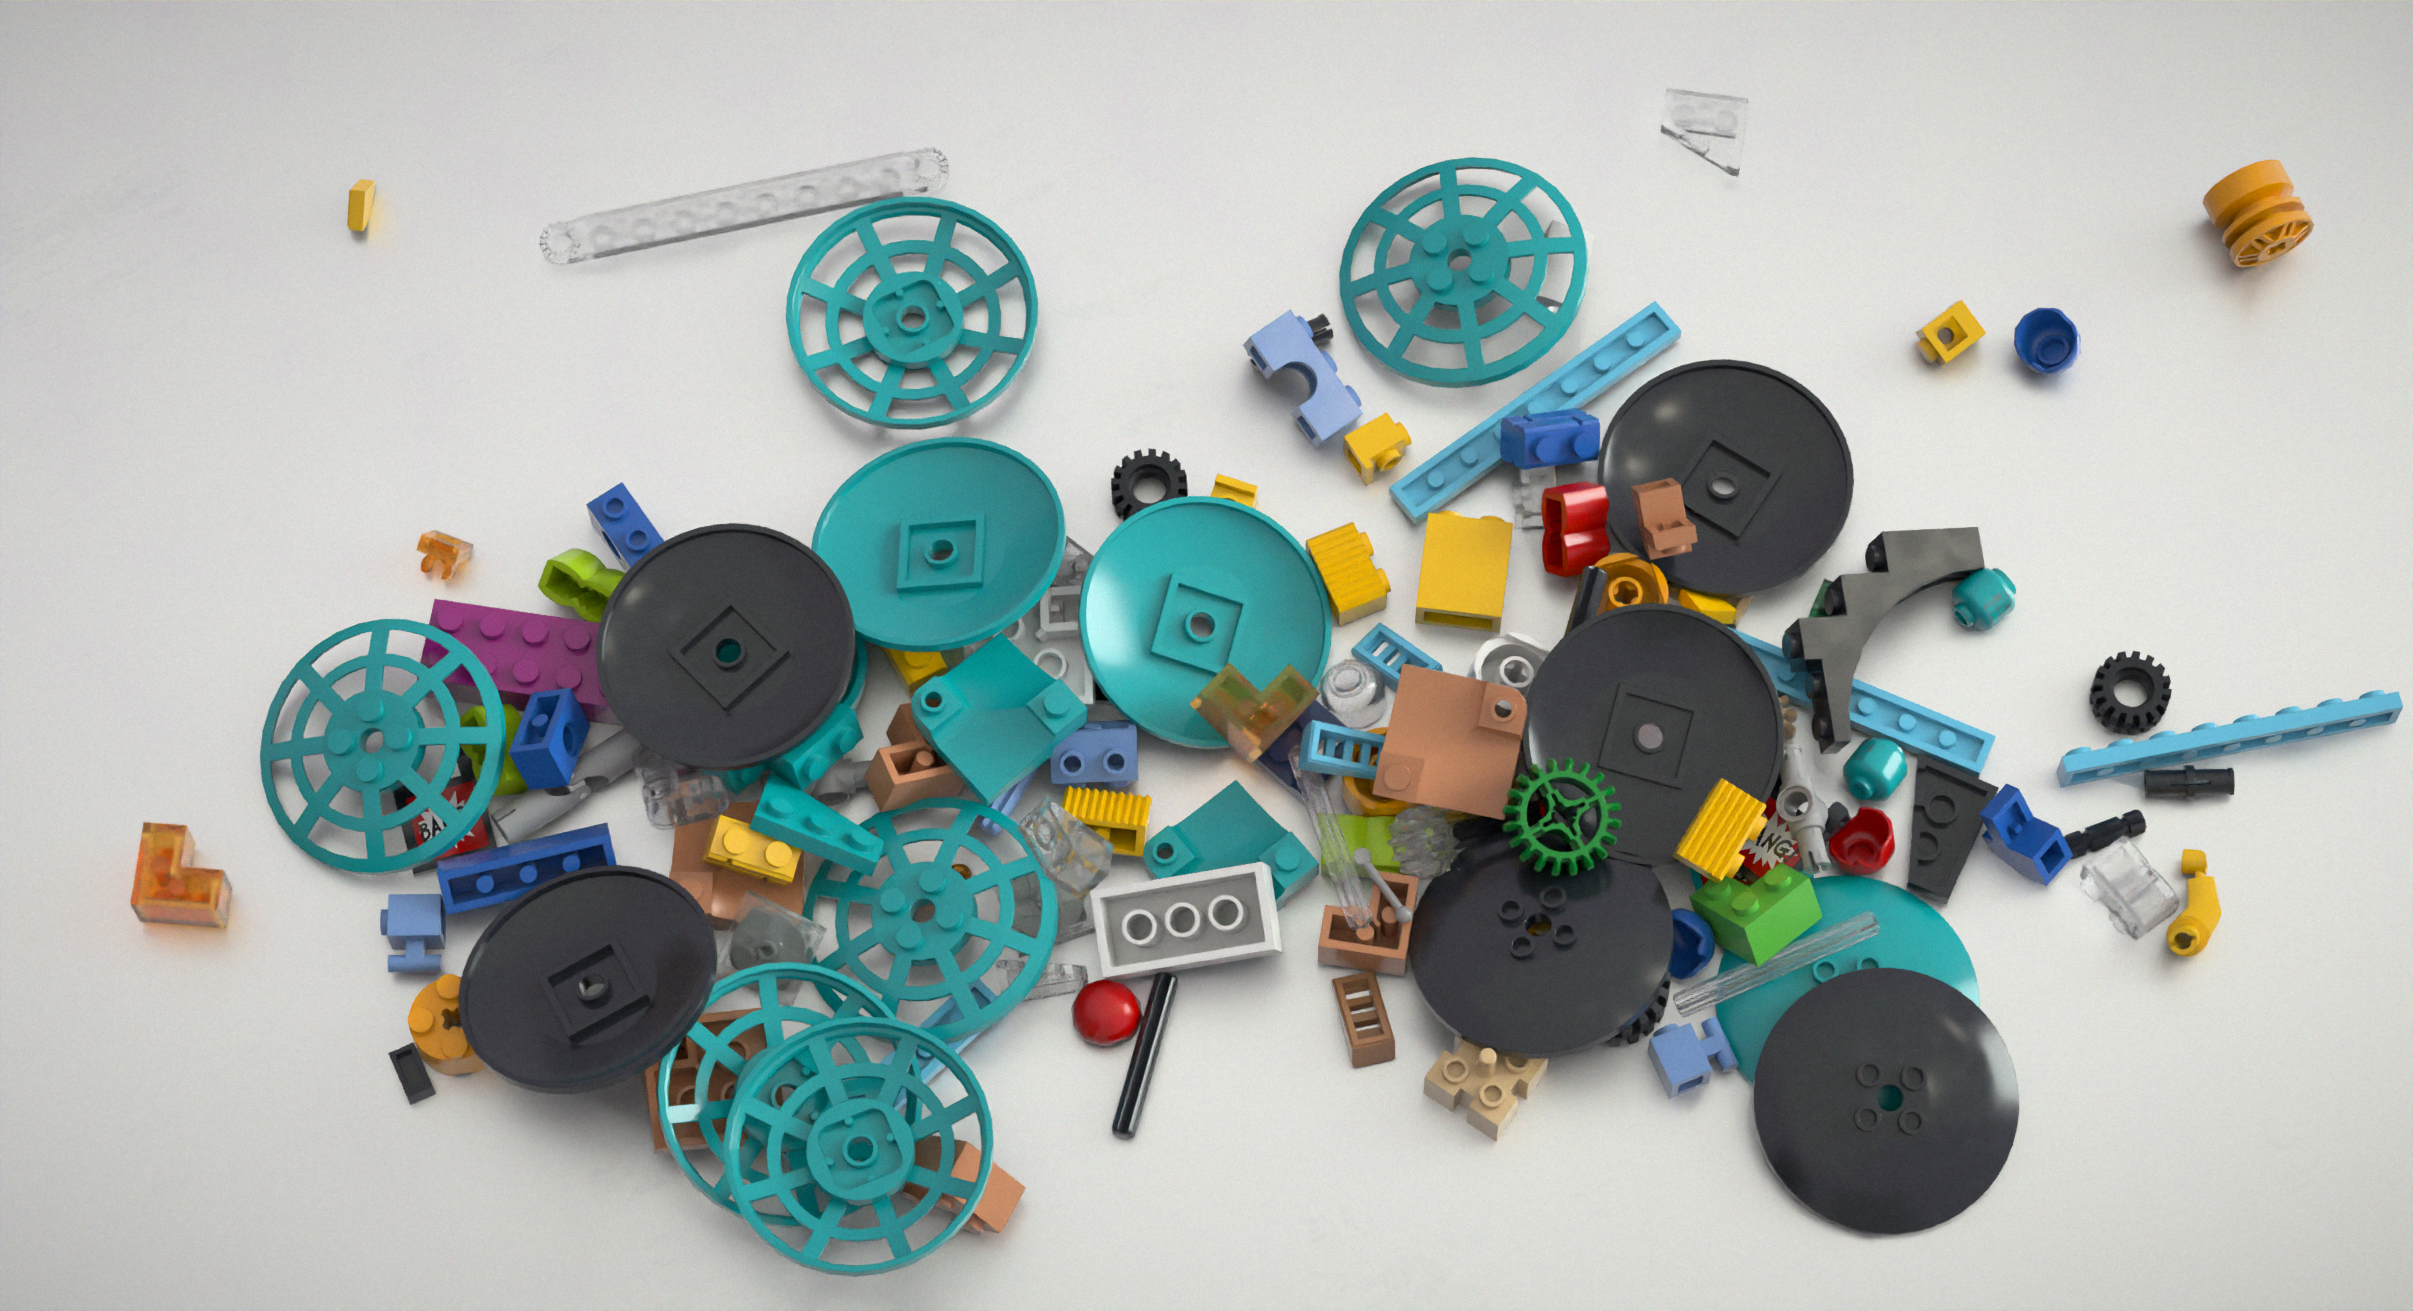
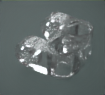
M642 745L635 749L632 755V763L648 821L656 829L668 830L677 826L700 822L719 816L727 810L730 799L725 783L719 777L703 776L680 783L679 777L697 773L701 770L672 763L657 756Z

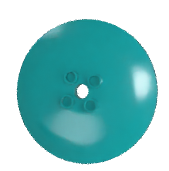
M942 437L910 443L891 450L867 463L851 475L833 494L823 509L813 534L811 550L824 560L840 581L853 613L856 636L885 648L910 652H935L955 649L984 640L1007 628L1025 615L1044 595L1058 572L1065 551L1066 521L1061 501L1052 482L1030 459L1007 446L992 441L968 437ZM941 550L952 551V554L945 560L937 561L932 559Z
M1209 496L1173 498L1144 508L1129 517L1106 538L1095 553L1082 582L1078 602V632L1081 648L1087 666L1102 693L1124 717L1136 724L1140 729L1157 738L1186 747L1200 749L1236 747L1269 735L1296 715L1307 703L1324 673L1329 657L1332 634L1331 610L1322 578L1308 553L1283 526L1269 516L1252 507L1224 498ZM1193 617L1205 618L1211 626L1210 636L1199 637L1195 635L1190 628L1191 619Z
M1850 875L1810 879L1823 915L1819 921L1760 967L1751 964L1725 948L1716 979L1715 1012L1739 1063L1736 1069L1753 1088L1754 1074L1759 1055L1771 1030L1784 1012L1812 988L1848 972L1870 968H1897L1915 971L1945 982L1960 991L1980 1008L1979 988L1975 970L1962 941L1953 928L1929 904L1914 894L1890 883ZM1885 1086L1878 1091L1877 1102L1882 1109L1895 1111L1900 1106L1901 1097L1896 1089Z

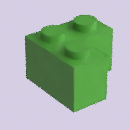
M1782 862L1769 870L1750 887L1733 878L1729 879L1724 876L1723 880L1717 884L1708 880L1705 885L1689 896L1694 912L1698 913L1711 927L1715 943L1757 967L1764 964L1823 917L1809 877Z

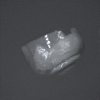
M1345 659L1329 668L1320 681V700L1323 706L1348 728H1362L1370 725L1381 717L1387 707L1385 683L1380 673L1366 661Z

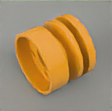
M2264 160L2242 167L2216 183L2204 196L2202 203L2216 229L2225 231L2222 241L2226 248L2230 250L2229 254L2237 267L2248 268L2272 261L2302 243L2313 230L2314 223L2307 211H2304L2305 206L2300 198L2292 196L2295 188L2283 165L2278 160Z

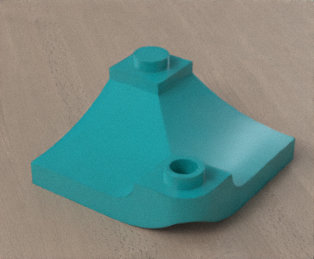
M1002 632L944 676L937 677L935 675L915 691L911 700V714L918 730L938 755L986 807L1053 756V750L1057 745L1087 723L1088 708L1060 678L1054 679L1034 664ZM936 699L941 704L938 707L931 708L926 705V701Z
M1237 780L1174 826L1168 825L1146 843L1143 853L1144 866L1151 880L1263 862L1271 868L1277 912L1285 907L1286 899L1319 875V862L1293 832H1288L1276 822ZM1162 849H1169L1173 855L1168 859H1161L1157 853Z

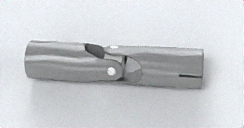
M623 728L578 758L570 782L564 786L567 795L552 796L556 788L527 790L490 814L491 818L509 845L518 843L583 801L593 791L608 785L654 755V753L643 747Z

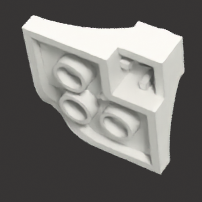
M1049 586L1040 600L1025 615L1000 632L1044 672L1056 680L1060 678L1088 709L1096 708L1095 680L1087 666L1078 632V602L1081 586L1052 588ZM1000 632L984 640L964 646V660Z

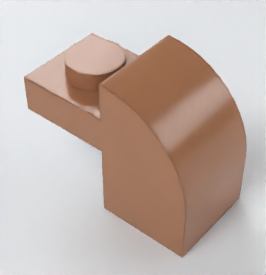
M1673 478L1631 486L1637 524L1649 559L1653 560L1692 551L1691 543H1696L1698 540L1695 525L1686 518L1681 485Z

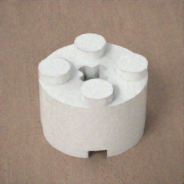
M1507 633L1505 637L1494 640L1492 638L1481 646L1465 677L1510 686L1518 690L1526 700L1530 685L1550 651L1542 642L1529 635ZM1501 700L1496 705V712L1501 717H1508L1512 712V707L1509 702Z

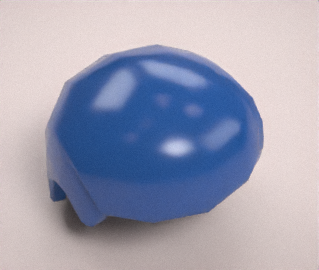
M2037 308L2025 314L2015 327L2014 346L2022 362L2031 371L2039 375L2054 376L2072 367L2081 353V335L2078 333L2076 325L2061 310L2057 308Z
M1680 907L1671 911L1674 925V951L1668 972L1671 973L1672 977L1683 980L1693 977L1708 965L1714 955L1715 939L1713 937L1714 933L1707 921L1698 913Z

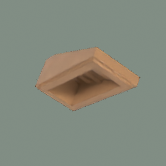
M1369 971L1331 979L1352 1066L1358 1068L1393 1060L1395 1058V1039L1375 973ZM1369 990L1370 995L1348 1000L1345 996ZM1373 1007V1010L1351 1015V1012ZM1377 1024L1378 1026L1375 1028L1356 1031V1028L1371 1026Z

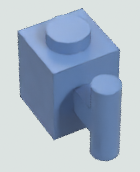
M389 894L388 909H382L380 914L381 935H387L393 950H406L405 955H388L389 973L442 972V954L426 955V950L445 949L447 914L441 894Z
M1717 1017L1709 1018L1701 1023L1707 1037L1701 1041L1698 1040L1691 1023L1680 1027L1676 1023L1669 1024L1653 1033L1654 1037L1649 1041L1647 1053L1669 1099L1709 1083L1712 1073L1709 1060L1717 1058L1723 1072L1730 1071L1739 1065Z

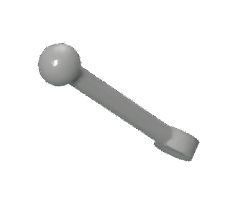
M1366 848L1355 850L1353 854L1355 864L1359 867H1364L1395 909L1396 919L1400 923H1408L1413 917L1412 910L1400 903L1373 866L1369 850Z

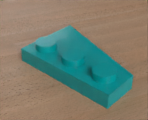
M770 772L749 826L751 830L872 877L885 843L882 839Z

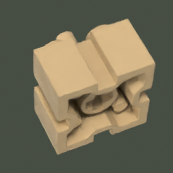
M1455 1035L1453 1050L1455 1055L1447 1050L1442 1052L1425 1076L1423 1093L1451 1112L1460 1104L1468 1110L1467 1123L1494 1141H1497L1516 1115L1518 1105L1516 1095L1527 1100L1545 1075L1548 1058L1524 1059L1496 1054L1491 1048L1482 1049Z

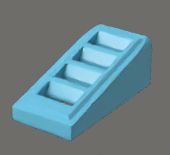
M1381 622L1351 649L1352 655L1395 692L1397 691L1402 664L1404 663L1444 672L1442 664ZM1385 641L1389 644L1377 657L1372 655ZM1397 653L1401 654L1390 666L1387 665Z
M1312 720L1302 733L1298 769L1375 780L1380 753L1386 736ZM1319 740H1324L1322 755L1317 754ZM1336 742L1342 743L1340 759L1334 758ZM1354 744L1360 745L1358 763L1352 762ZM1371 747H1378L1376 767L1369 766Z

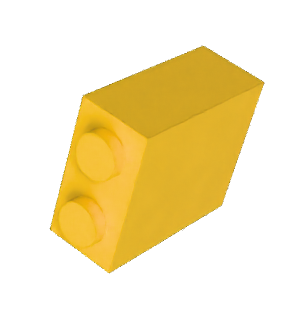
M1440 511L1437 514L1428 513L1415 623L1500 633L1513 523L1505 522L1502 518L1496 516H1483L1480 519L1462 517L1461 514L1454 511Z

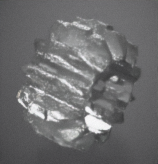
M1420 805L1403 810L1396 815L1395 822L1388 826L1389 832L1393 837L1387 842L1394 852L1391 861H1399L1401 874H1409L1410 876L1419 877L1420 880H1426L1441 876L1451 870V863L1458 859L1454 846L1459 841L1453 837L1452 831L1455 825L1446 822V812L1436 811L1434 806Z

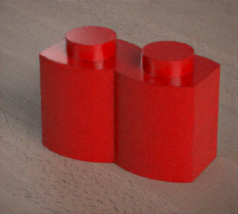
M1582 481L1544 489L1541 500V515L1545 528L1542 540V558L1546 572L1561 577L1582 574L1585 566H1594L1599 560L1608 556L1610 541L1605 531L1610 503L1604 486Z

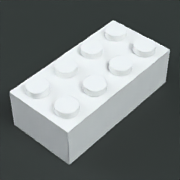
M1263 862L1090 891L1102 977L1107 980L1118 981L1154 975L1161 972H1172L1283 953L1271 868Z

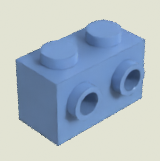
M1129 720L1087 721V723L1054 748L1053 756L1050 757L1052 784H1061L1063 789L1070 785L1075 789L1078 786L1085 788L1089 782H1104L1106 787L1118 788L1130 785V781L1138 780L1136 724Z

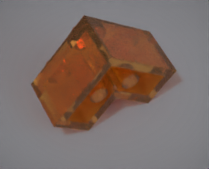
M1229 662L1189 704L1239 754L1252 764L1320 693L1290 663L1260 693Z
M143 823L130 905L140 922L226 928L232 885L224 870L192 867L196 842L187 825Z

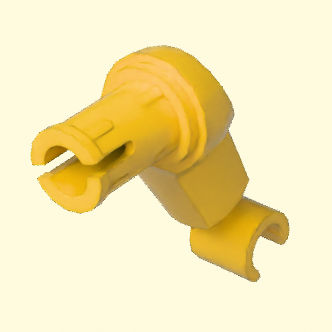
M2184 849L2182 853L2181 873L2195 875V878L2186 881V909L2169 925L2166 933L2170 949L2179 956H2195L2203 951L2221 917L2215 878L2213 876H2206L2208 869L2206 854L2201 850Z

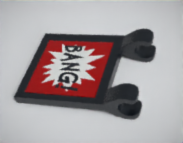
M461 746L457 760L461 776L450 778L446 788L441 793L459 812L468 801L477 783L473 772L472 759L465 754ZM405 785L393 791L397 811L417 798ZM429 808L410 822L401 825L407 851L422 845L447 826ZM486 808L472 829L451 849L434 860L413 868V875L418 876L437 871V861L497 848L488 809Z
M1780 773L1765 803L1766 808L1761 815L1767 819L1764 828L1754 842L1747 838L1739 851V854L1744 856L1745 859L1737 872L1751 884H1754L1781 862L1798 872H1801L1803 869L1797 840L1792 839L1788 822L1779 816L1776 809V801L1780 794L1779 788L1782 785ZM1834 802L1828 808L1825 831L1822 833L1825 844L1850 821L1851 817L1848 809L1840 802ZM1797 809L1796 816L1803 814L1802 811Z

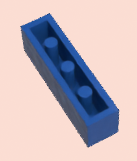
M606 822L437 861L436 865L446 914L450 915L515 900L534 887L560 875L584 868L617 865L608 823Z

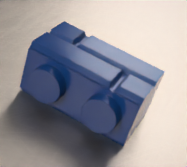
M1578 408L1528 414L1523 417L1512 416L1502 418L1501 457L1522 470L1593 461L1599 458V419L1590 414L1587 415L1586 412Z

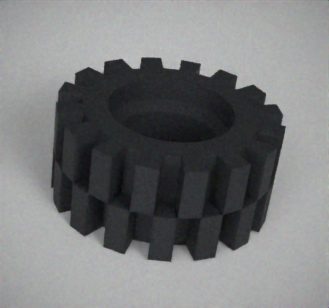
M1149 448V455L1142 456L1140 449L1134 451V459L1131 460L1127 455L1122 459V467L1118 465L1115 467L1114 478H1111L1112 504L1115 505L1117 516L1123 515V522L1142 509L1158 502L1188 496L1187 475L1184 469L1181 470V463L1176 458L1171 462L1169 453L1163 451L1161 457L1156 456V449ZM1156 478L1165 485L1166 493L1157 502L1144 503L1135 497L1133 488L1141 479Z
M2123 651L2117 654L2115 660L2112 656L2107 658L2104 665H2100L2090 689L2089 700L2090 704H2094L2092 710L2094 716L2098 717L2101 715L2103 717L2101 724L2105 728L2110 723L2115 725L2113 732L2121 734L2123 728L2128 729V735H2136L2137 730L2140 728L2142 733L2150 731L2152 724L2156 726L2161 721L2171 698L2172 689H2169L2171 684L2169 675L2163 676L2165 667L2161 663L2156 667L2152 665L2154 657L2147 655L2145 660L2139 659L2140 652L2133 651L2131 657H2127L2126 652ZM2127 679L2137 681L2145 688L2147 699L2139 706H2126L2117 700L2114 693L2115 685Z

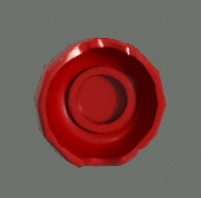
M1866 806L1860 807L1849 823L1828 841L1831 860L1846 874L1870 875L1880 871L1886 866L1895 851L1892 821L1882 810Z
M1107 979L1097 980L1084 986L1079 991L1071 1007L1073 1026L1084 1040L1100 1046L1109 1047L1121 1040L1132 1039L1143 1019L1141 1003L1134 993L1125 984Z

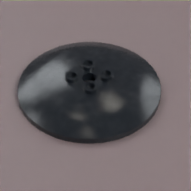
M1720 359L1697 361L1665 371L1638 388L1624 402L1613 417L1603 438L1599 453L1597 484L1604 486L1609 499L1610 507L1607 524L1626 553L1638 555V559L1644 560L1649 564L1652 562L1661 570L1667 584L1678 589H1685L1709 597L1740 598L1771 592L1786 586L1813 569L1827 555L1840 536L1848 518L1853 497L1854 474L1851 453L1838 422L1829 409L1809 389L1793 378L1769 367L1747 361ZM1673 478L1681 485L1686 518L1695 525L1698 542L1691 543L1692 551L1650 560L1639 532L1631 486ZM1718 478H1728L1735 484L1736 489L1729 494H1721L1714 490L1712 483Z
M738 523L709 525L681 533L656 546L640 558L617 584L607 602L598 629L596 644L598 676L606 700L620 724L637 742L652 753L672 763L694 769L709 771L745 769L770 762L789 753L814 735L828 720L842 699L851 678L856 653V629L849 600L840 581L824 560L808 546L791 536L767 527ZM726 645H737L741 648L739 657L733 662L725 663L718 659L720 650Z
M1660 603L1633 604L1603 612L1586 620L1562 638L1547 655L1539 667L1526 697L1527 716L1522 734V751L1529 778L1532 781L1534 780L1530 773V767L1535 763L1546 774V761L1549 758L1555 759L1558 771H1562L1566 758L1573 759L1572 772L1578 773L1579 768L1584 762L1590 764V769L1585 776L1590 780L1597 773L1602 772L1605 777L1597 785L1600 791L1609 786H1613L1615 789V793L1605 799L1606 803L1618 802L1621 804V809L1616 813L1608 814V818L1618 819L1622 822V825L1616 830H1606V832L1617 838L1614 846H1607L1603 843H1600V845L1606 850L1609 857L1649 866L1682 863L1672 857V854L1716 781L1721 778L1725 779L1765 804L1775 786L1784 753V720L1780 700L1767 669L1756 653L1734 631L1719 621L1689 608ZM1650 724L1659 728L1662 733V742L1659 747L1651 749L1641 744L1638 734L1642 726ZM1566 783L1551 784L1554 790L1558 789L1559 793L1567 800H1577L1587 796L1582 790ZM1536 790L1535 792L1541 801L1543 797L1540 791ZM1553 807L1552 810L1557 813L1552 818L1557 823L1562 822L1566 828H1570L1571 824L1567 823V821L1580 808L1570 812H1560L1558 807ZM1595 808L1588 810L1579 818L1578 825L1582 832L1580 837L1585 846L1591 841L1596 830L1597 816ZM1619 852H1627L1638 855L1639 857L1621 854Z
M1548 823V824H1546V825L1543 826V827H1547V826L1551 825L1552 823ZM1517 831L1494 833L1468 846L1448 861L1429 883L1419 900L1412 921L1409 948L1414 978L1424 1001L1437 1019L1461 1039L1482 1049L1491 1048L1496 1054L1524 1059L1561 1057L1593 1048L1611 1039L1637 1020L1649 1007L1660 991L1669 971L1674 951V925L1669 901L1663 886L1655 873L1646 864L1622 861L1609 856L1601 861L1592 854L1589 855L1593 860L1594 868L1586 871L1581 863L1576 861L1578 870L1577 874L1572 877L1568 875L1565 864H1561L1559 875L1552 877L1550 874L1551 863L1547 861L1540 872L1534 871V864L1538 857L1532 854L1526 862L1522 863L1519 857L1527 849L1522 843L1513 849L1508 845L1510 840L1519 836ZM1548 834L1536 839L1543 846L1558 852L1572 851L1570 845H1566L1561 837L1555 834ZM1616 851V852H1619V853H1621V854H1626V855H1631V856L1639 857L1638 855H1635V854H1631V853H1627V852ZM1538 922H1544L1551 926L1549 932L1542 936H1533L1527 932L1531 925Z
M622 865L597 866L572 871L552 878L529 890L508 905L490 923L473 947L462 973L458 997L459 1016L465 1036L477 1057L488 1069L510 1084L523 1089L549 1094H575L590 1092L623 1082L651 1067L666 1056L683 1040L701 1016L711 995L717 972V945L713 929L700 904L684 887L676 881L648 869ZM595 984H604L602 990L596 995L584 996L589 987Z
M1870 968L1841 974L1819 984L1800 997L1784 1012L1767 1037L1758 1058L1753 1081L1752 1109L1759 1143L1769 1165L1785 1188L1800 1203L1827 1221L1847 1229L1877 1235H1897L1921 1231L1946 1222L1966 1210L1989 1189L2006 1163L2014 1143L2019 1117V1090L2013 1062L2005 1042L1990 1019L1972 1000L1945 982L1926 974L1897 968ZM1882 1087H1893L1899 1092L1901 1103L1897 1110L1886 1111L1879 1106L1877 1094Z

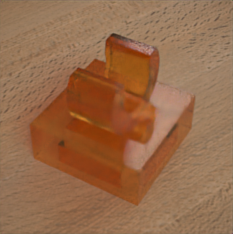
M437 530L421 534L416 550L427 554L422 559L421 571L424 573L432 571L434 562L439 560L444 565L441 579L445 581L452 579L457 572V564L470 559L474 544Z

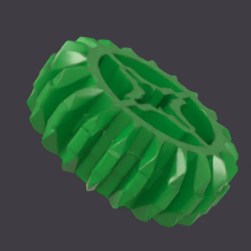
M1549 758L1546 761V774H1544L1537 763L1533 764L1530 767V773L1534 780L1532 781L1527 776L1520 774L1516 781L1524 791L1510 788L1506 794L1517 805H1505L1502 808V814L1515 817V821H1509L1502 826L1503 831H1517L1519 835L1509 841V847L1513 849L1523 843L1527 849L1522 852L1519 860L1524 863L1532 854L1538 857L1534 864V871L1540 872L1543 869L1546 861L1550 862V874L1552 877L1559 875L1561 864L1566 865V870L1570 877L1575 876L1578 870L1576 861H1579L1586 871L1593 869V860L1589 854L1603 861L1608 854L1600 843L1614 846L1617 842V838L1606 832V830H1616L1622 825L1620 820L1608 818V814L1616 813L1621 809L1620 803L1613 802L1607 804L1605 801L1606 798L1615 793L1614 787L1609 786L1600 791L1597 785L1602 782L1605 776L1602 772H1599L1592 780L1585 777L1590 769V764L1586 762L1581 765L1578 773L1572 772L1574 764L1572 758L1564 760L1562 771H1558L1555 759ZM1551 784H1570L1582 790L1587 796L1577 800H1567L1559 793L1558 789L1554 790ZM1539 790L1543 797L1541 801L1545 808V816L1529 827L1526 814L1528 802L1532 794ZM1553 807H1558L1560 812H1570L1580 808L1567 821V823L1571 824L1570 828H1566L1562 822L1552 823L1547 827H1543L1557 813L1552 810ZM1595 808L1597 816L1596 830L1591 841L1585 846L1580 837L1582 832L1578 825L1579 818L1588 810ZM1548 834H1555L1561 837L1566 845H1570L1572 851H1554L1543 846L1536 839Z

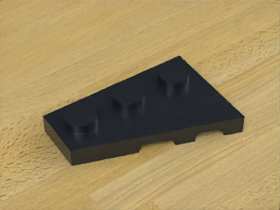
M1918 754L1907 888L1947 905L1983 826V821L1979 814L1989 801L1997 795L1999 787L1925 755Z

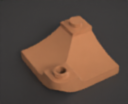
M1405 663L1402 664L1372 794L1505 820L1506 815L1502 814V808L1505 805H1509L1510 799L1506 794L1513 786L1527 716V703L1524 696L1510 686ZM1501 700L1509 702L1512 707V712L1508 717H1501L1496 712V705Z
M759 800L751 802L676 801L674 846L669 878L684 887L697 900L704 910L710 925H715L716 930L736 931L740 923L748 917L749 911L758 904H766L773 910L791 916L798 924L802 923L806 851L801 850L792 883L786 887L769 883L766 877L760 880L701 862L714 819L719 815H723L751 824Z
M761 1008L701 1014L697 1021L717 1037L722 1030L738 1018L753 1011L761 1010ZM763 1024L756 1025L742 1032L727 1046L749 1061L758 1052L767 1048ZM687 1036L683 1038L679 1045L671 1068L669 1084L670 1106L695 1104L694 1089L696 1075L706 1052ZM660 1060L641 1072L647 1100L654 1154L670 1152L663 1136L657 1110L656 1086ZM718 1061L715 1062L709 1079L708 1102L733 1099V1089L737 1076ZM782 1087L777 1089L775 1093L776 1102L780 1107L783 1105ZM727 1118L711 1120L719 1139L723 1143ZM698 1122L673 1124L677 1140L683 1151L709 1148L700 1131ZM743 1130L741 1133L740 1147H742L748 1139V1136L745 1134Z

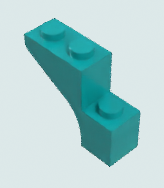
M838 704L828 720L814 735L797 748L777 759L755 767L739 770L701 771L736 796L749 784L756 781L766 769H769L786 782L804 791L815 780L821 778L842 756L850 752L864 736L855 710L846 704Z

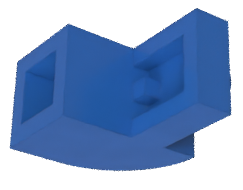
M2006 783L1979 814L1987 828L1982 838L1988 847L2018 873L2042 885L2047 886L2073 856L2060 829L2034 817L2020 790Z

